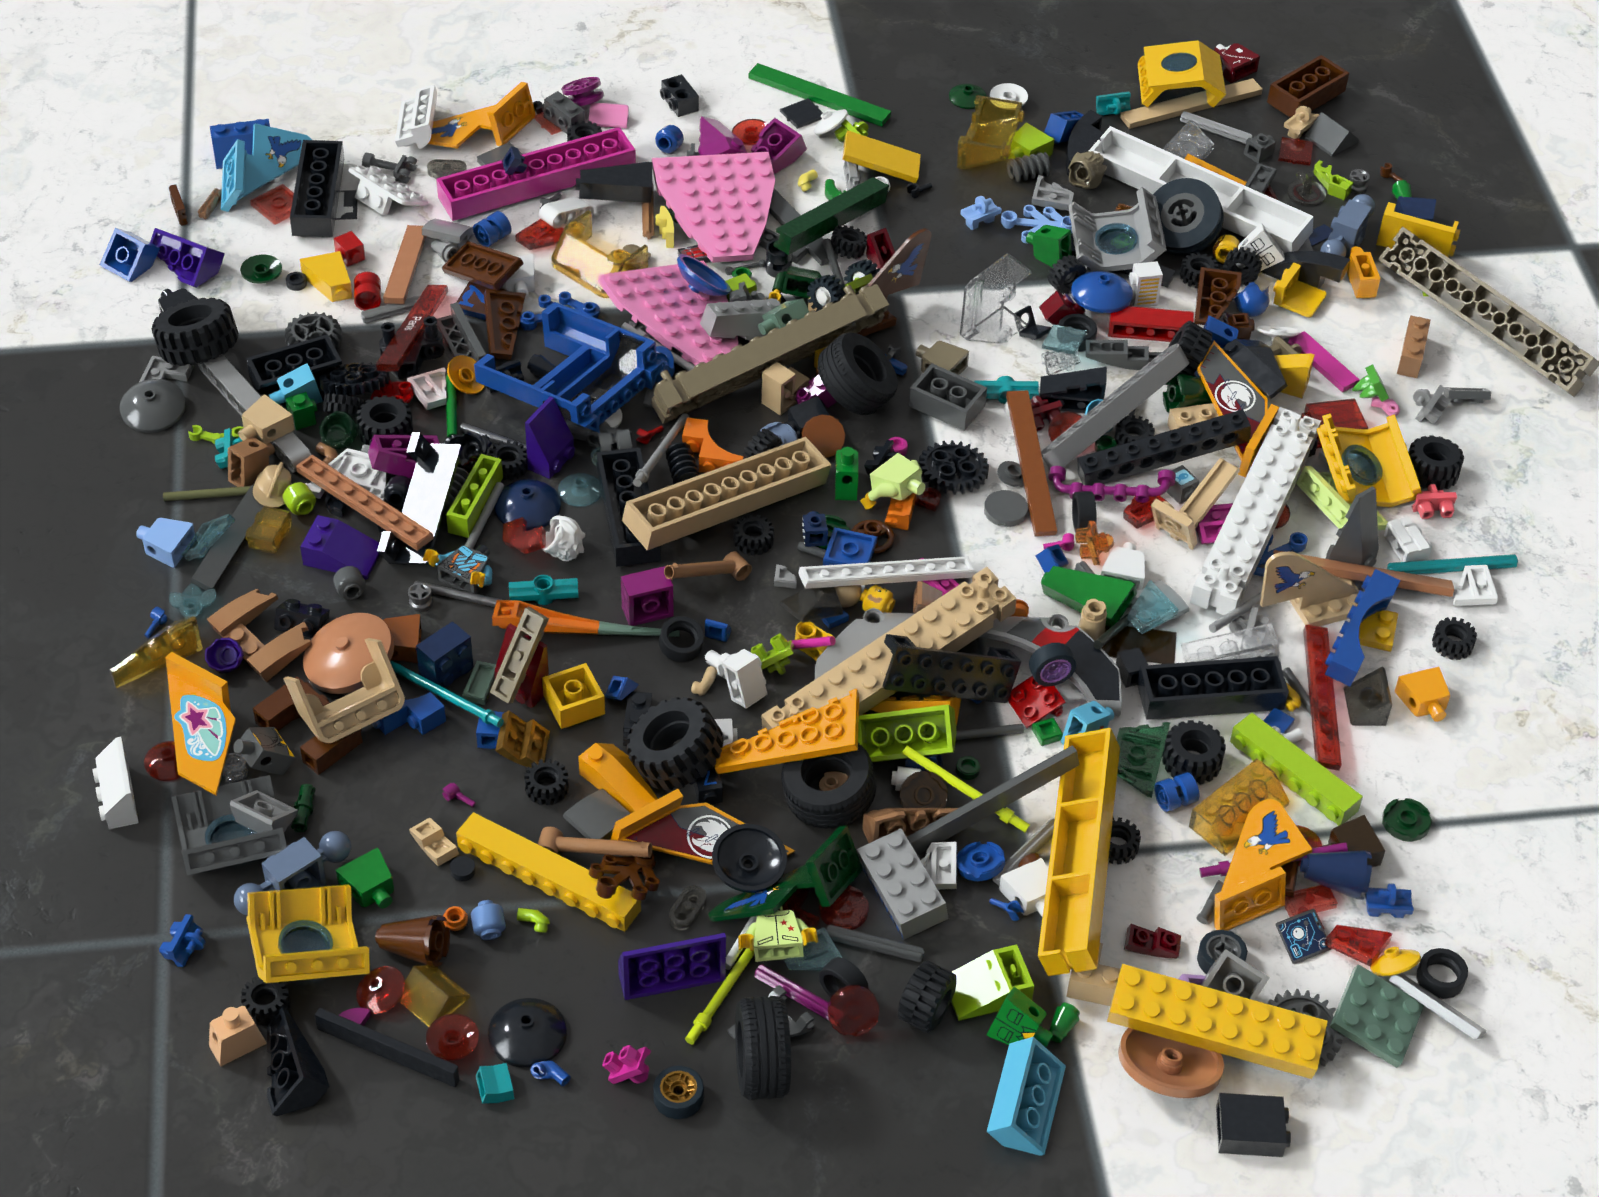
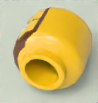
M1232 235L1219 237L1213 247L1214 258L1224 264L1229 251H1233L1236 247L1238 248L1239 240Z

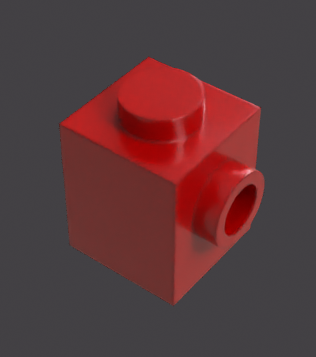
M352 231L334 238L335 252L340 251L344 264L347 267L365 260L364 244Z

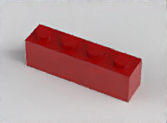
M1128 306L1121 311L1109 314L1108 337L1171 342L1182 325L1188 321L1194 323V312Z

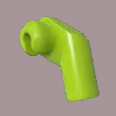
M518 908L517 921L534 922L535 932L546 933L548 931L547 926L550 922L539 910Z

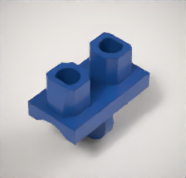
M1390 883L1387 889L1368 888L1367 893H1365L1368 915L1379 917L1382 913H1390L1394 918H1404L1406 914L1412 915L1414 909L1411 890L1396 889L1395 884Z
M185 914L182 922H173L170 928V934L173 937L172 941L163 942L159 948L162 956L165 959L173 960L177 967H184L193 951L202 950L206 943L204 938L201 937L203 933L202 928L196 925L193 920L194 917Z

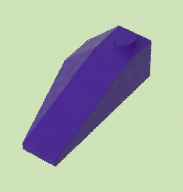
M158 228L154 229L150 243L160 248L157 257L163 260L168 265L169 270L174 272L183 283L197 288L219 273L225 255L223 252Z

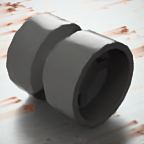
M629 429L616 431L614 435L611 432L598 434L601 452L632 448ZM616 443L617 448H611V444Z

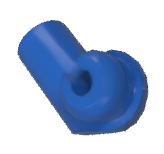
M553 1061L536 1062L530 1069L531 1074L536 1079L553 1078L561 1086H565L571 1079V1076Z

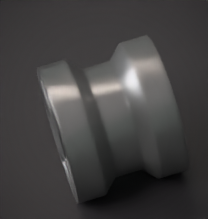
M1362 169L1351 171L1350 181L1353 182L1351 192L1361 194L1367 190V182L1370 178L1367 171Z
M415 583L408 589L410 607L417 612L430 609L432 606L430 586L425 583Z

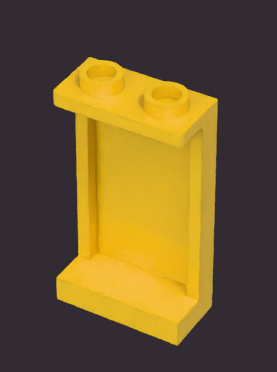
M1388 202L1376 245L1386 248L1388 246L1392 249L1396 243L1393 238L1403 226L1420 240L1422 239L1448 258L1449 256L1453 257L1456 245H1453V242L1458 241L1461 231L1457 229L1458 221H1455L1453 227L1416 218L1394 212L1396 204Z

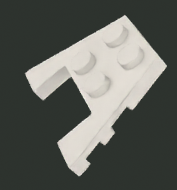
M347 448L328 464L383 501L385 500L384 489L388 473L372 469L368 453ZM312 481L309 484L305 483L316 498L320 499L325 492L324 489Z

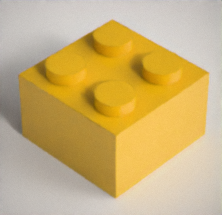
M587 663L542 677L543 696L561 729L605 714V696Z

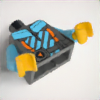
M479 545L476 550L467 546H461L457 550L444 555H440L432 549L425 551L423 561H429V565L432 567L437 566L440 582L457 590L478 594L483 586L492 584L493 570L490 567L488 557L490 551L484 545Z

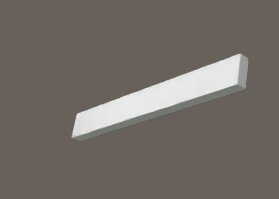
M968 556L800 567L798 572L805 589L972 578L976 573Z

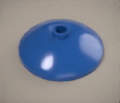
M685 254L678 256V267L692 291L695 293L702 292L710 296H726L729 294L731 289L727 282L707 265Z
M1093 271L1075 279L1071 287V295L1078 305L1087 310L1098 313H1113L1121 311L1130 305L1133 298V290L1125 279L1114 273Z

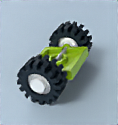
M865 259L847 268L848 270L845 271V274L848 276L844 277V281H848V283L845 285L844 283L839 284L841 280L839 278L835 279L836 276L825 275L817 278L808 286L810 292H807V296L811 297V299H808V302L813 303L811 307L812 309L817 308V312L830 302L836 303L846 295L843 289L847 285H851L857 295L859 294L858 291L868 285L881 269H876L878 266L876 263L872 264L871 260L867 261Z

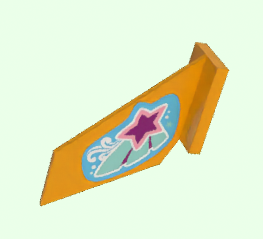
M171 652L165 659L178 775L217 796L236 723V718L231 713L228 682Z

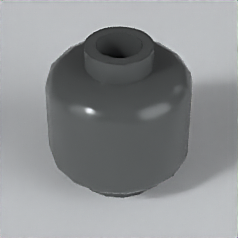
M343 567L333 577L336 591L343 599H357L365 591V580L361 571L356 567Z

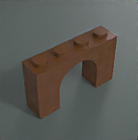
M297 676L295 677L299 679L305 694L317 696L322 706L330 703L327 697L323 694H318L310 683L302 681ZM286 684L253 707L255 723L260 727H275L277 731L291 721L301 718ZM362 728L333 743L322 742L314 736L300 747L302 762L316 774H321L362 743Z

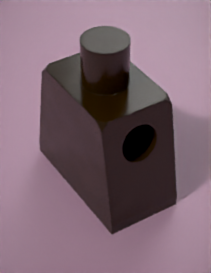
M1365 815L1333 828L1328 844L1323 845L1328 846L1346 842L1348 851H1370L1372 859L1367 858V865H1372V867L1381 866L1385 854L1384 847Z

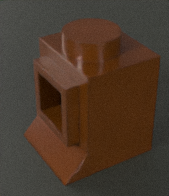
M1226 311L1224 312L1222 322L1238 329L1237 339L1250 340L1251 332L1255 329V323L1253 319L1249 318L1248 313L1228 314Z

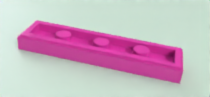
M1305 331L1289 338L1288 344L1292 346L1297 343L1302 347L1300 354H1315L1312 366L1341 392L1353 388L1359 382V378Z

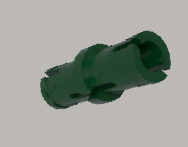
M302 784L300 786L298 800L293 807L298 810L291 824V828L296 832H305L307 830L309 816L314 809L312 803L316 788L311 784Z

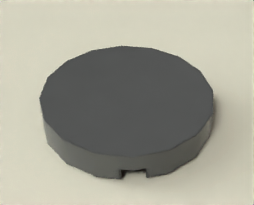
M1011 490L993 492L986 498L984 503V514L989 521L996 525L1005 524V527L1019 525L1025 520L1028 513L1026 499L1019 493Z

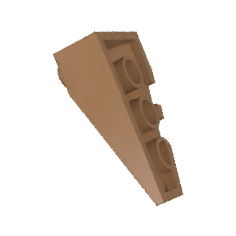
M884 808L872 810L863 814L862 829L869 843L898 829H902L906 837L958 808Z

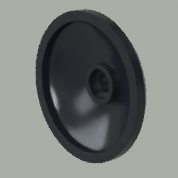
M740 824L727 829L716 840L712 852V864L717 876L727 886L741 892L756 893L771 888L781 879L787 865V852L781 839L768 828L756 824ZM745 864H749V865H751L752 867H751V868H746L744 865H745Z
M522 998L505 1004L494 1014L488 1027L489 1045L494 1054L503 1062L522 1068H529L536 1062L552 1060L563 1048L567 1036L566 1023L561 1012L549 1002L536 998Z

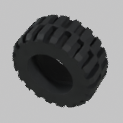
M216 298L188 300V302L178 303L174 307L171 306L167 311L161 312L159 317L154 319L151 328L160 357L167 363L180 366L204 363L212 358L219 357L221 354H225L228 352V349H232L239 334L230 306L223 300Z
M675 697L671 698L670 701L664 700L659 702V705L656 707H650L645 715L642 714L638 718L637 724H633L631 734L628 735L627 754L647 784L657 789L685 788V785H692L697 782L698 778L706 776L708 774L707 771L710 768L713 769L716 765V759L720 758L721 748H723V733L709 710L700 701L687 697L682 699ZM682 739V740H681L680 742H678L676 745H674V746L668 748L671 744H673V743L676 742L677 740Z

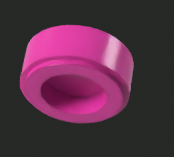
M901 437L889 439L894 442L893 449L895 452H899L902 456L907 454L908 443L905 439Z

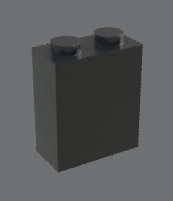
M1219 1093L1216 1104L1218 1153L1283 1157L1286 1147H1290L1291 1133L1286 1131V1124L1289 1121V1109L1284 1107V1097Z

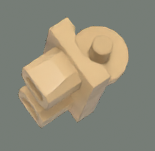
M1306 106L1297 108L1296 114L1284 123V127L1289 129L1288 136L1298 140L1304 131L1309 130L1319 114L1311 113V108Z

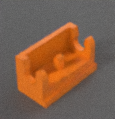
M912 493L904 500L891 498L885 523L891 528L908 530L917 494Z

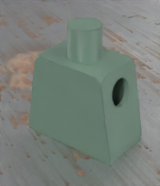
M804 299L786 301L763 314L762 318L764 321L758 324L760 332L766 335L776 327H779V329L785 327L793 319L800 320L804 318L809 312Z

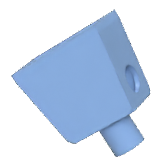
M158 518L150 528L141 525L136 533L137 538L142 539L147 555L173 568L176 567L196 540L193 523L166 518Z

